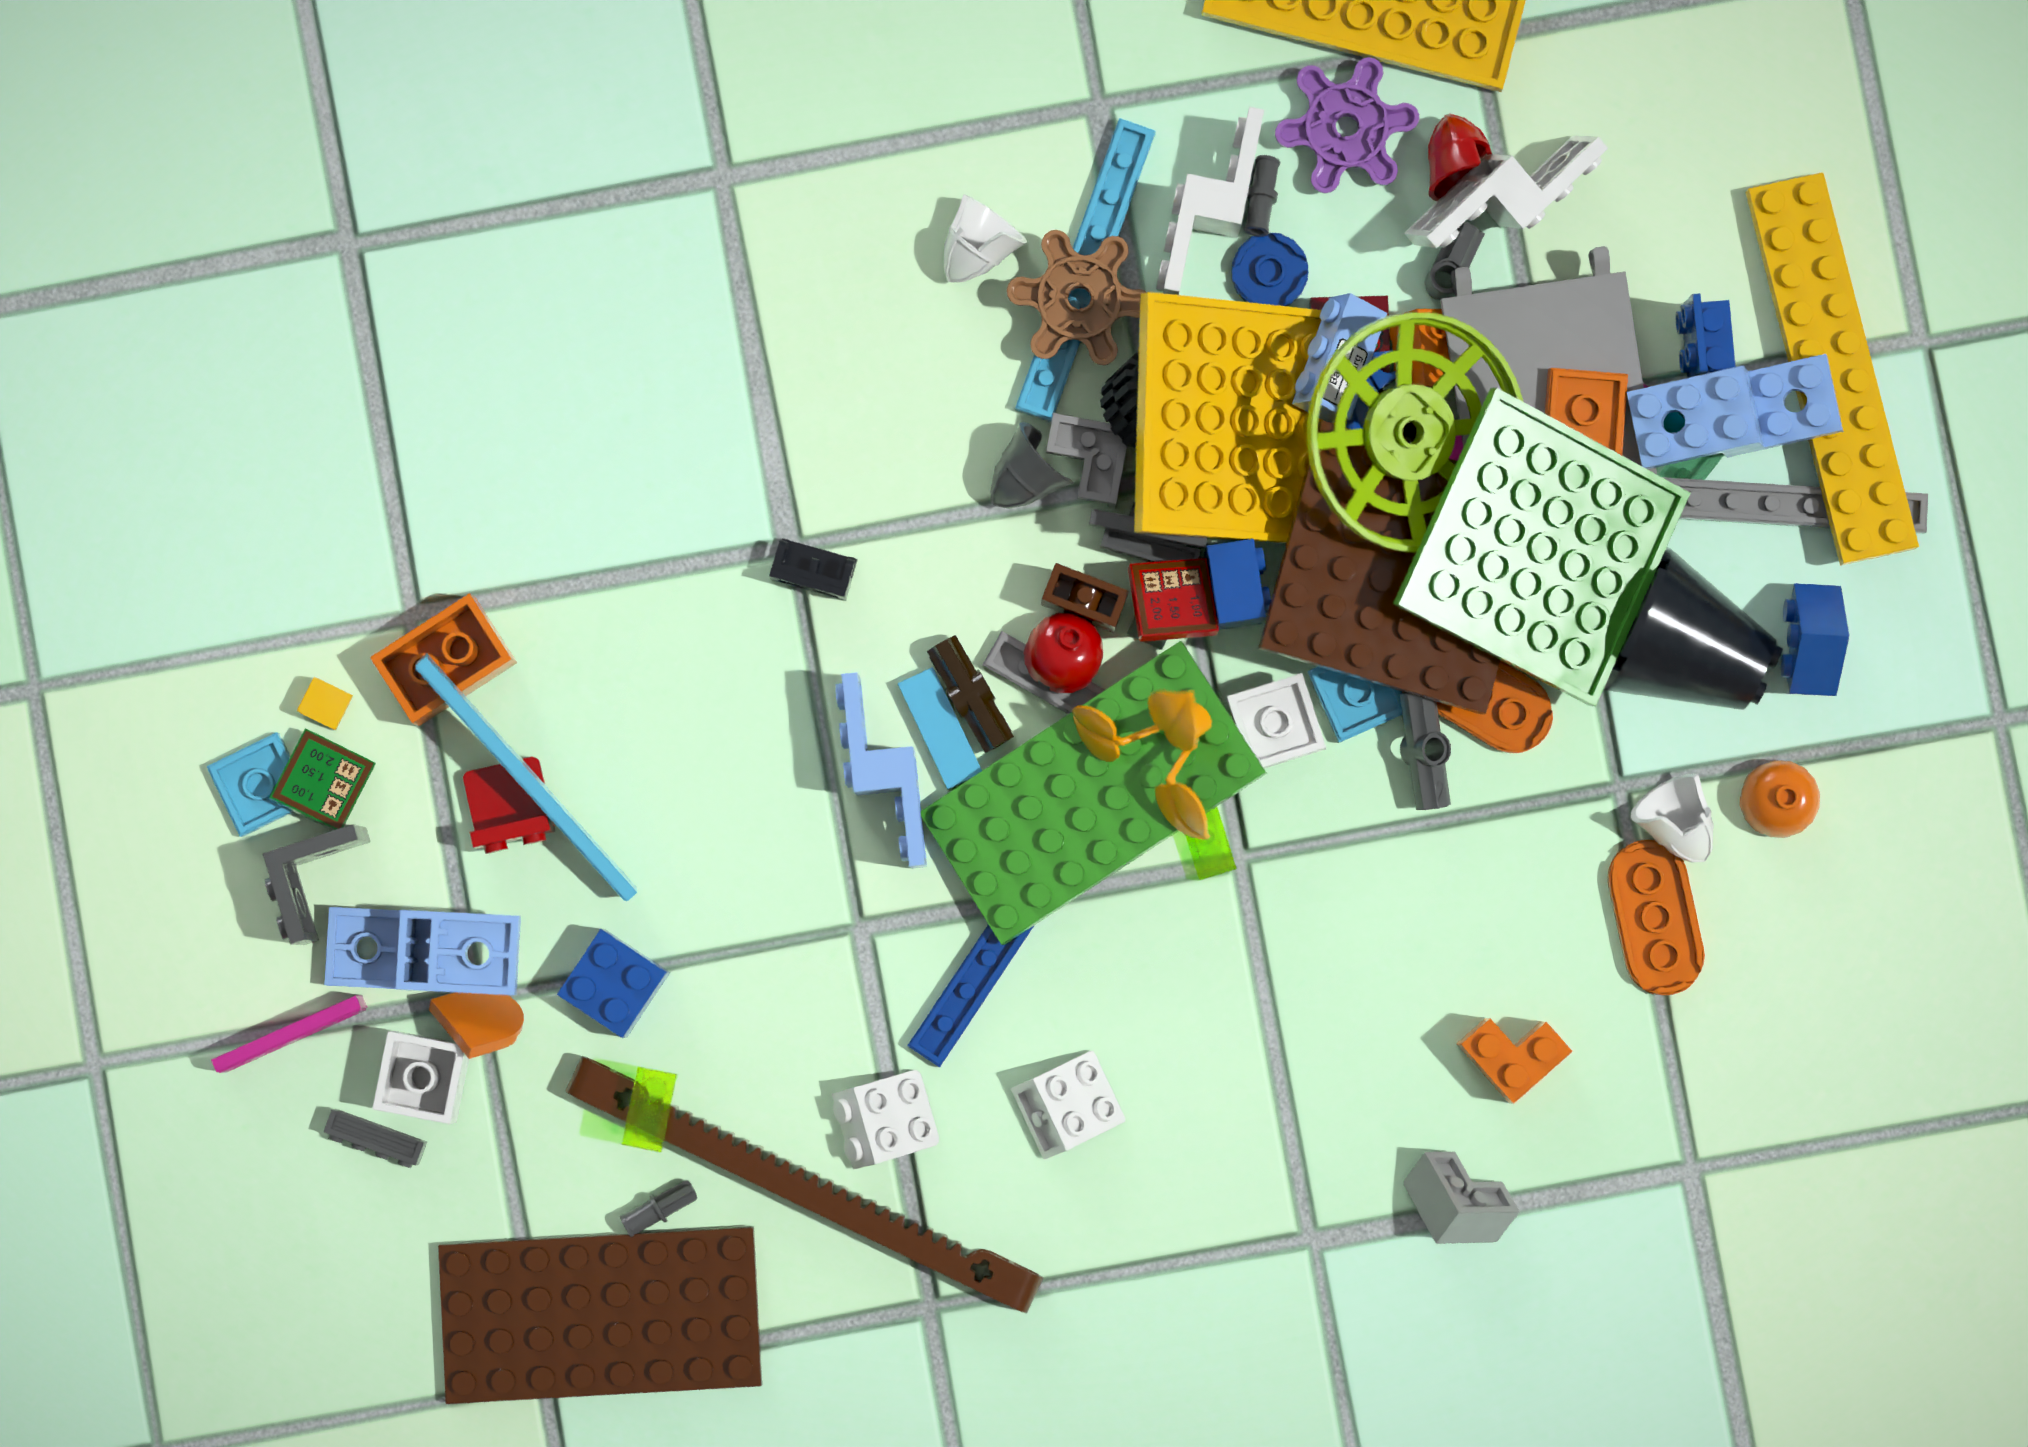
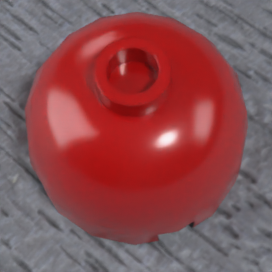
M1056 613L1044 618L1031 631L1024 648L1025 666L1030 676L1037 683L1038 681L1050 687V691L1056 693H1073L1086 688L1097 675L1103 660V641L1096 627L1086 618L1073 613Z

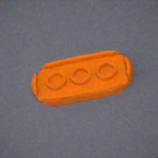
M1500 660L1486 714L1480 715L1437 702L1439 716L1490 747L1504 753H1522L1534 748L1545 739L1553 722L1552 706L1546 690L1535 680Z
M1655 840L1633 842L1622 848L1615 855L1608 871V887L1625 966L1631 979L1643 990L1656 995L1678 994L1688 989L1695 982L1705 960L1704 946L1686 865L1682 858L1670 853Z

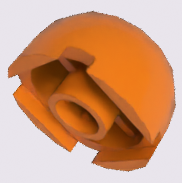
M1773 760L1757 766L1746 776L1741 790L1740 808L1744 819L1756 832L1769 837L1788 838L1802 833L1813 823L1820 808V791L1815 778L1806 768L1792 761Z

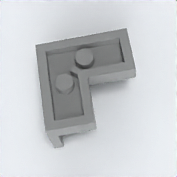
M1053 413L1046 453L1084 460L1077 499L1108 504V508L1116 509L1127 446L1122 443L1123 439L1118 434L1115 436L1111 431L1112 426L1110 423Z
M1424 1152L1403 1181L1404 1187L1436 1244L1497 1242L1520 1213L1503 1181L1472 1182L1456 1152Z

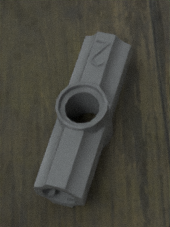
M1402 692L1400 700L1405 736L1400 744V755L1403 761L1410 766L1416 810L1448 807L1451 805L1445 763L1449 760L1451 754V744L1446 735L1441 733L1437 702Z

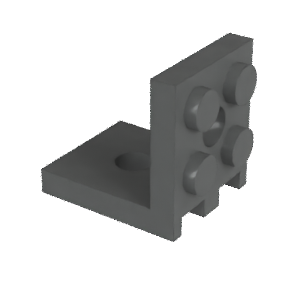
M353 824L262 853L270 877L265 879L266 890L272 902L277 900L281 916L276 917L278 929L282 938H288L291 945H307L319 941L296 866L370 843L366 827Z

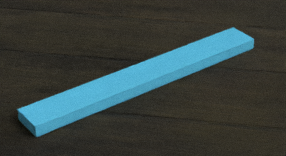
M1119 118L1073 245V250L1078 254L1091 255L1099 249L1102 241L1107 237H1119L1156 130ZM1076 288L1070 292L1068 301L1079 310L1089 305L1091 296L1085 289ZM1074 339L1064 342L1057 354L1049 359H1040L1034 355L1015 410L1052 422L1053 413H1056L1081 341Z
M427 653L416 662L415 669L624 901H629L637 894V886Z

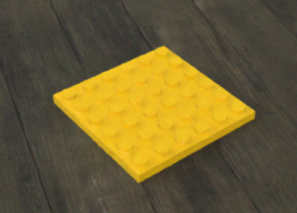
M1154 292L1140 294L1134 532L1231 540L1254 539V541L1287 543L1309 461L1307 448L1308 412L1292 403L1296 394V381L1304 371L1309 357V344L1316 336L1321 323V310Z

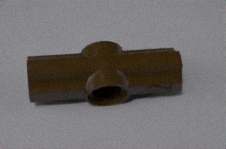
M954 635L927 651L929 659L947 686L945 690L960 717L966 719L985 754L1014 738L1011 728L994 702L996 700L980 670L976 671L957 636Z

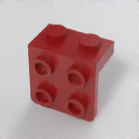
M536 757L523 758L522 760L545 784L539 759ZM501 764L467 771L464 774L463 781L474 831L470 832L473 848H484L485 854H491L507 850V843L522 840L523 845L535 844L546 841L545 834L556 832L554 822Z

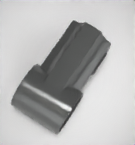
M1464 222L1457 229L1459 235L1449 245L1440 249L1425 279V289L1432 298L1440 300L1455 295L1453 287L1443 288L1438 285L1435 275L1442 271L1451 275V272L1456 268L1470 267L1485 235L1478 227Z

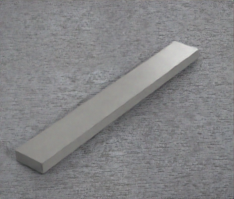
M1662 477L1691 493L1679 519L1830 528L1820 487ZM1905 492L1915 532L1924 534L1927 532L1928 493Z

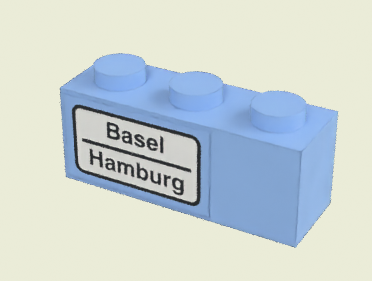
M1351 293L1329 297L1320 313L1321 323L1317 334L1309 344V357L1306 366L1296 381V394L1292 404L1309 412L1312 394L1319 376L1332 355L1350 336L1364 326L1386 317L1387 313ZM1381 331L1368 336L1345 355L1357 371L1371 361ZM1336 370L1331 375L1325 389L1318 418L1330 423L1335 421L1337 406L1343 391L1348 385ZM1357 394L1352 399L1346 421L1351 419L1358 399Z

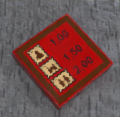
M1207 558L1133 563L1129 565L1128 575L1139 642L1217 635L1219 629Z

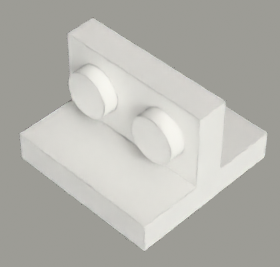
M1302 673L1227 696L1235 724L1264 769L1326 750L1325 741Z

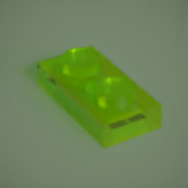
M1218 807L1206 813L1207 830L1211 836L1209 839L1202 840L1185 835L1199 881L1237 869Z
M638 1066L622 1145L659 1153L662 1152L678 1074Z

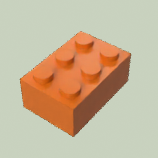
M470 593L370 657L411 723L417 726H421L449 708L447 703L415 669L416 662L426 653L465 696L518 663L477 598Z

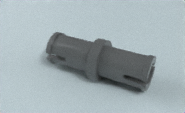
M1270 155L1257 156L1253 184L1248 189L1247 194L1249 208L1244 231L1249 235L1264 237L1269 234L1272 205L1277 203L1278 198L1275 186L1280 160Z

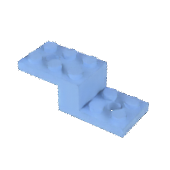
M1827 354L1748 371L1742 365L1627 392L1642 467L1646 469L1723 453L1729 458L1844 432ZM1793 391L1803 392L1807 397L1805 408L1799 412H1790L1785 407V399ZM1671 412H1680L1685 417V425L1677 433H1669L1663 426L1665 417Z
M857 672L842 674V683L835 684L837 707H839V710H845L846 723H839L841 746L843 749H849L850 762H843L845 785L847 788H853V792L857 796L901 791L902 796L895 797L896 817L898 822L905 821L906 836H899L901 860L909 861L911 869L927 867L915 749L913 746L868 751L861 678Z
M329 907L324 985L517 995L521 916ZM368 936L375 940L378 949L374 957L365 960L358 955L357 944L362 938ZM475 942H482L489 950V957L482 965H474L468 959V949Z

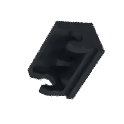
M782 538L779 541L769 577L776 582L846 601L858 559Z

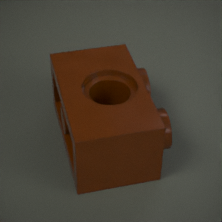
M1055 563L1041 599V606L1060 613L1076 614L1086 618L1093 626L1114 633L1126 604L1129 590Z

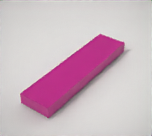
M355 995L211 1060L216 1073H227L364 1012L368 1007L362 995Z

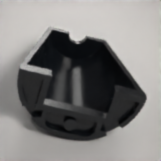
M1667 547L1604 690L1744 710L1750 702L1756 705L1760 702L1767 687V683L1762 681L1768 667L1771 669L1775 668L1783 648L1776 645L1777 640L1676 552Z

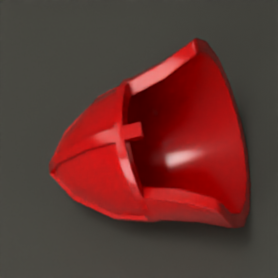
M1450 113L1445 114L1435 126L1428 144L1430 171L1428 195L1434 201L1441 199L1473 167L1479 166L1480 160L1486 154L1492 155L1489 142L1481 129L1464 117Z

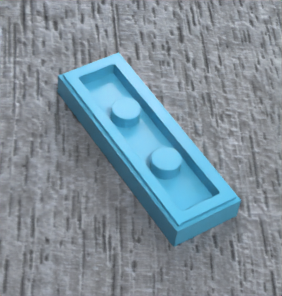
M931 667L898 683L947 789L956 787L980 773L982 769L934 668Z

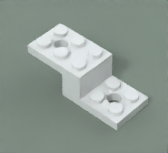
M1249 106L1247 117L1239 116L1232 148L1240 149L1239 156L1231 154L1226 181L1187 174L1185 185L1177 183L1171 214L1179 215L1178 222H1169L1164 252L1171 253L1170 261H1161L1156 287L1157 290H1162L1164 294L1179 295L1192 229L1238 238L1265 109Z
M1573 135L1530 176L1512 155H1486L1480 160L1479 166L1473 167L1420 217L1404 235L1413 245L1438 248L1440 246L1444 248L1459 235L1457 229L1467 219L1472 221L1484 211L1491 216L1498 226L1524 229L1526 227L1530 229L1544 218L1546 213L1543 210L1553 201H1561L1573 190L1574 186L1572 183L1581 174L1587 175L1602 162L1600 156L1609 148L1600 137Z

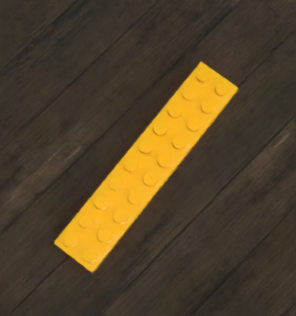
M1824 172L1748 188L1745 193L1788 362L1827 354L1844 432L1809 439L1808 442L1839 564L1843 566L1915 550L1919 547ZM1796 391L1800 410H1803L1807 404V397L1803 392Z

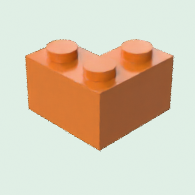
M1484 1018L1456 1043L1505 1100L1511 1104L1516 1103L1573 1052L1546 1021H1540L1514 1045L1491 1018Z

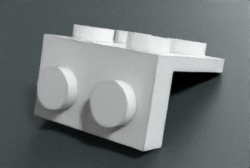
M917 1070L832 1093L834 1116L840 1123L845 1140L844 1151L847 1158L851 1161L853 1170L934 1147L939 1143V1135L922 1075Z

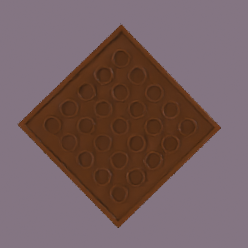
M1323 420L1319 422L1318 433L1334 431L1333 423ZM1365 445L1346 446L1351 465L1362 480L1373 464L1367 454ZM1335 448L1320 449V462L1328 486L1337 502L1345 509L1355 490L1349 485L1341 471ZM1448 459L1452 464L1456 466L1457 461ZM1309 460L1258 649L1480 715H1484L1487 712L1500 659L1393 604L1416 552H1401L1380 547L1361 538L1345 526L1329 508L1318 489ZM1438 472L1418 480L1421 502L1433 498L1445 490L1448 481ZM1385 474L1374 490V493L1389 501L1405 504L1402 480ZM1368 502L1366 503L1357 522L1383 536L1413 540L1408 516L1387 513L1373 507ZM1435 511L1423 514L1426 528H1428Z

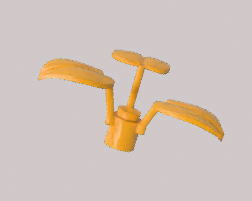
M1156 691L1148 698V708L1156 725L1126 737L1116 736L1115 724L1100 710L1083 705L1075 706L1072 709L1075 726L1081 740L1095 757L1106 762H1113L1119 758L1120 750L1118 746L1129 744L1163 730L1167 740L1173 746L1183 751L1167 775L1166 784H1159L1155 788L1157 804L1167 821L1180 832L1202 840L1211 837L1208 834L1207 817L1200 799L1190 788L1175 781L1176 775L1187 757L1197 748L1198 738L1212 727L1210 715L1201 705L1195 703L1193 691Z

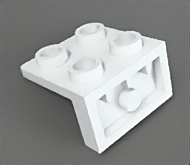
M1089 1051L1052 1070L1010 1088L1044 1160L1068 1151L1124 1123L1126 1120L1094 1051Z

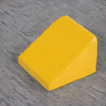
M314 677L297 712L336 730L353 695Z

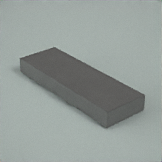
M1099 509L1091 511L1089 526L1202 549L1206 546L1207 538L1136 533L1134 532V516Z

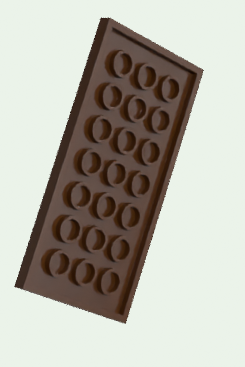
M754 1227L650 1232L634 1234L633 1237H630L629 1234L438 1245L446 1404L759 1387L763 1385Z

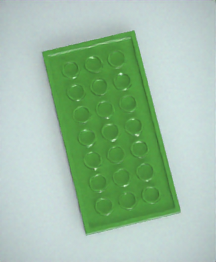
M1179 641L1083 704V706L1096 708L1106 714L1115 724L1116 736L1126 737L1156 725L1148 708V698L1156 691H1193L1195 703L1201 705L1208 712L1212 720V727L1198 738L1197 748L1189 754L1176 775L1175 781L1176 783L1184 784L1197 795L1205 813H1208L1268 774L1182 641ZM1071 712L921 811L922 819L1001 945L1007 944L1179 832L1164 817L1155 796V788L1159 784H1166L1167 775L1183 751L1173 746L1167 740L1163 730L1129 744L1118 746L1120 750L1119 758L1113 762H1106L1095 757L1085 746L1079 736L1073 718L1074 715Z

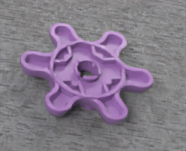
M1367 57L1361 59L1355 66L1352 78L1342 84H1335L1329 81L1323 70L1317 66L1309 65L1302 68L1297 76V85L1308 98V111L1300 118L1282 120L1275 129L1276 140L1281 146L1293 148L1304 145L1310 147L1315 152L1317 165L1312 172L1311 183L1314 189L1320 193L1333 192L1339 185L1342 173L1351 167L1364 169L1369 174L1371 180L1378 185H1388L1396 179L1398 167L1386 152V141L1393 133L1413 130L1419 122V112L1410 103L1389 105L1380 100L1377 87L1384 71L1381 63L1375 58ZM1341 117H1351L1356 121L1358 130L1352 136L1342 137L1336 129V122Z

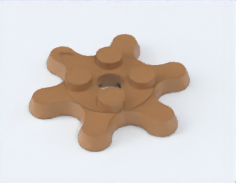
M1051 230L1044 235L1041 242L1042 251L1048 260L1046 272L1036 279L1023 276L1012 279L1007 287V296L1013 304L1032 306L1041 314V327L1033 335L1030 344L1031 350L1036 357L1040 359L1052 358L1057 354L1064 342L1075 339L1086 345L1093 362L1103 366L1109 365L1116 359L1118 353L1117 344L1111 335L1113 323L1123 316L1140 318V294L1146 293V291L1141 289H1127L1118 281V268L1128 256L1129 248L1127 242L1121 237L1110 236L1102 241L1095 253L1081 255L1073 250L1066 233L1061 230ZM1076 288L1085 289L1091 296L1089 305L1079 310L1068 301L1070 292Z

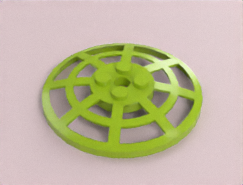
M1407 312L1387 316L1364 326L1350 336L1332 355L1321 372L1312 394L1307 417V448L1310 466L1318 489L1329 508L1345 526L1361 538L1380 547L1401 552H1417L1427 530L1423 514L1436 510L1444 491L1433 498L1421 502L1418 480L1438 472L1449 481L1455 465L1448 460L1454 448L1455 438L1459 435L1470 434L1482 408L1478 394L1465 373L1482 357L1494 374L1500 389L1524 402L1516 377L1504 356L1489 339L1475 328L1455 318L1436 313ZM1415 325H1426L1445 330L1461 338L1470 346L1452 363L1437 353L1413 349ZM1398 326L1397 350L1375 357L1359 371L1345 356L1354 346L1368 336L1386 328ZM1412 361L1429 364L1441 370L1443 375L1431 388L1412 384ZM1396 363V386L1385 390L1379 395L1366 379L1380 368ZM1336 370L1348 385L1343 391L1337 406L1334 431L1318 433V416L1322 397L1331 375ZM1455 384L1466 401L1470 413L1469 419L1454 420L1453 413L1444 399ZM1357 394L1369 407L1364 426L1361 429L1345 430L1348 409L1354 395ZM1409 421L1415 425L1417 430L1416 438L1411 443H1407L1402 434L1404 425ZM1365 445L1367 454L1373 464L1362 480L1351 465L1346 446ZM1335 448L1341 471L1349 485L1355 490L1345 509L1337 502L1328 486L1320 462V449ZM1385 474L1402 480L1405 504L1389 501L1374 493V490ZM1368 502L1373 507L1387 513L1408 516L1413 540L1383 536L1357 522L1366 503Z

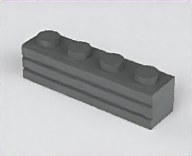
M1107 529L1104 531L1100 545L1102 549L1146 562L1199 559L1201 549Z
M336 1108L331 1109L323 1131L329 1134L328 1139L342 1143L343 1140L352 1143V1148L364 1152L366 1148L375 1151V1156L386 1160L389 1159V1156L398 1159L397 1164L407 1168L420 1164L428 1142Z

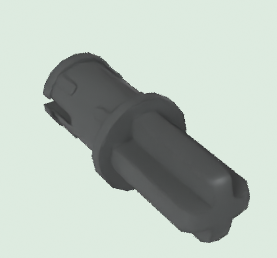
M684 1180L656 1197L653 1194L650 1195L649 1201L619 1217L629 1236L633 1237L634 1234H638L661 1220L663 1223L667 1222L666 1217L696 1201L698 1198L692 1184L688 1180Z

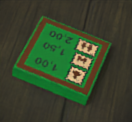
M305 728L269 799L333 831L343 828L376 762Z

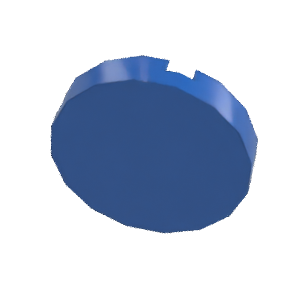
M1269 233L1264 237H1250L1239 247L1232 261L1231 279L1236 293L1245 302L1290 306L1301 296L1307 284L1309 272L1307 258L1304 250L1292 238L1281 233Z

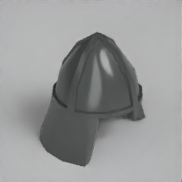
M1024 421L1019 423L1012 440L995 466L990 491L991 503L994 506L1006 509L1026 506L1040 498L1044 499L1047 495L1058 489L1073 484L1070 478L1061 475L1039 455L1036 449L1042 439L1041 431Z

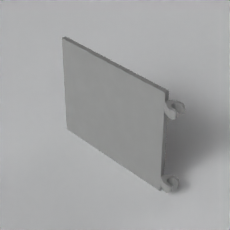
M1605 246L1595 247L1588 253L1593 274L1590 277L1472 294L1470 269L1468 267H1460L1451 272V282L1455 297L1440 299L1444 316L1455 318L1475 328L1493 343L1504 356L1515 375L1524 403L1544 414L1549 368L1628 374L1627 392L1644 388L1626 271L1610 273L1609 250ZM1445 331L1449 359L1454 363L1470 345L1461 338ZM1482 357L1465 373L1475 388L1482 406L1490 388L1500 389L1494 374ZM1455 384L1454 391L1459 419H1469L1470 413L1466 401ZM1627 396L1622 456L1642 466ZM1461 435L1463 448L1469 435ZM1656 468L1648 469L1651 472L1657 474Z

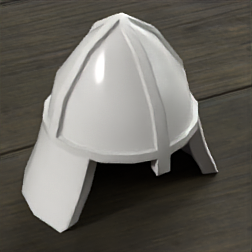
M964 194L944 243L946 279L950 283H962L986 274L994 266H998L1011 253L1026 244L1027 241L1014 226L995 211Z
M1684 774L1661 783L1646 793L1632 809L1631 819L1645 829L1658 844L1663 845L1675 856L1693 863L1705 862L1711 854L1714 824L1711 817L1712 811L1707 805L1698 774Z

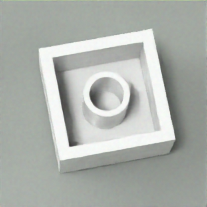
M388 1031L372 1110L445 1124L457 1123L469 1064L468 1057L455 1042L399 1031Z

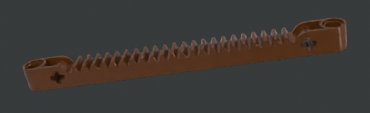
M581 1056L566 1087V1093L1020 1312L1028 1313L1044 1279L1040 1274L990 1250L979 1249L965 1255L961 1253L962 1242H956L951 1248L947 1246L948 1235L946 1234L942 1235L937 1241L933 1240V1228L930 1227L921 1234L919 1233V1221L917 1220L909 1227H906L904 1214H900L895 1220L890 1219V1207L885 1208L879 1214L876 1212L877 1201L873 1200L865 1207L862 1205L863 1194L861 1193L850 1200L848 1199V1187L845 1186L836 1193L834 1192V1180H830L824 1186H821L820 1174L815 1173L810 1179L805 1178L806 1167L801 1166L794 1173L791 1171L792 1160L787 1159L780 1166L777 1164L778 1154L775 1152L765 1159L763 1158L764 1147L761 1145L750 1152V1140L744 1139L736 1145L734 1132H730L724 1138H721V1126L716 1125L710 1131H707V1119L705 1118L700 1119L694 1125L692 1124V1112H686L681 1118L678 1117V1105H672L665 1111V1099L658 1098L654 1103H649L647 1091L641 1083L591 1058ZM630 1088L633 1091L631 1097L636 1100L635 1105H628L623 1109L620 1107L622 1100L617 1095L618 1092L623 1093ZM983 1259L990 1262L988 1269L993 1272L992 1276L984 1275L981 1280L976 1279V1271L971 1268V1265L973 1263L980 1264Z

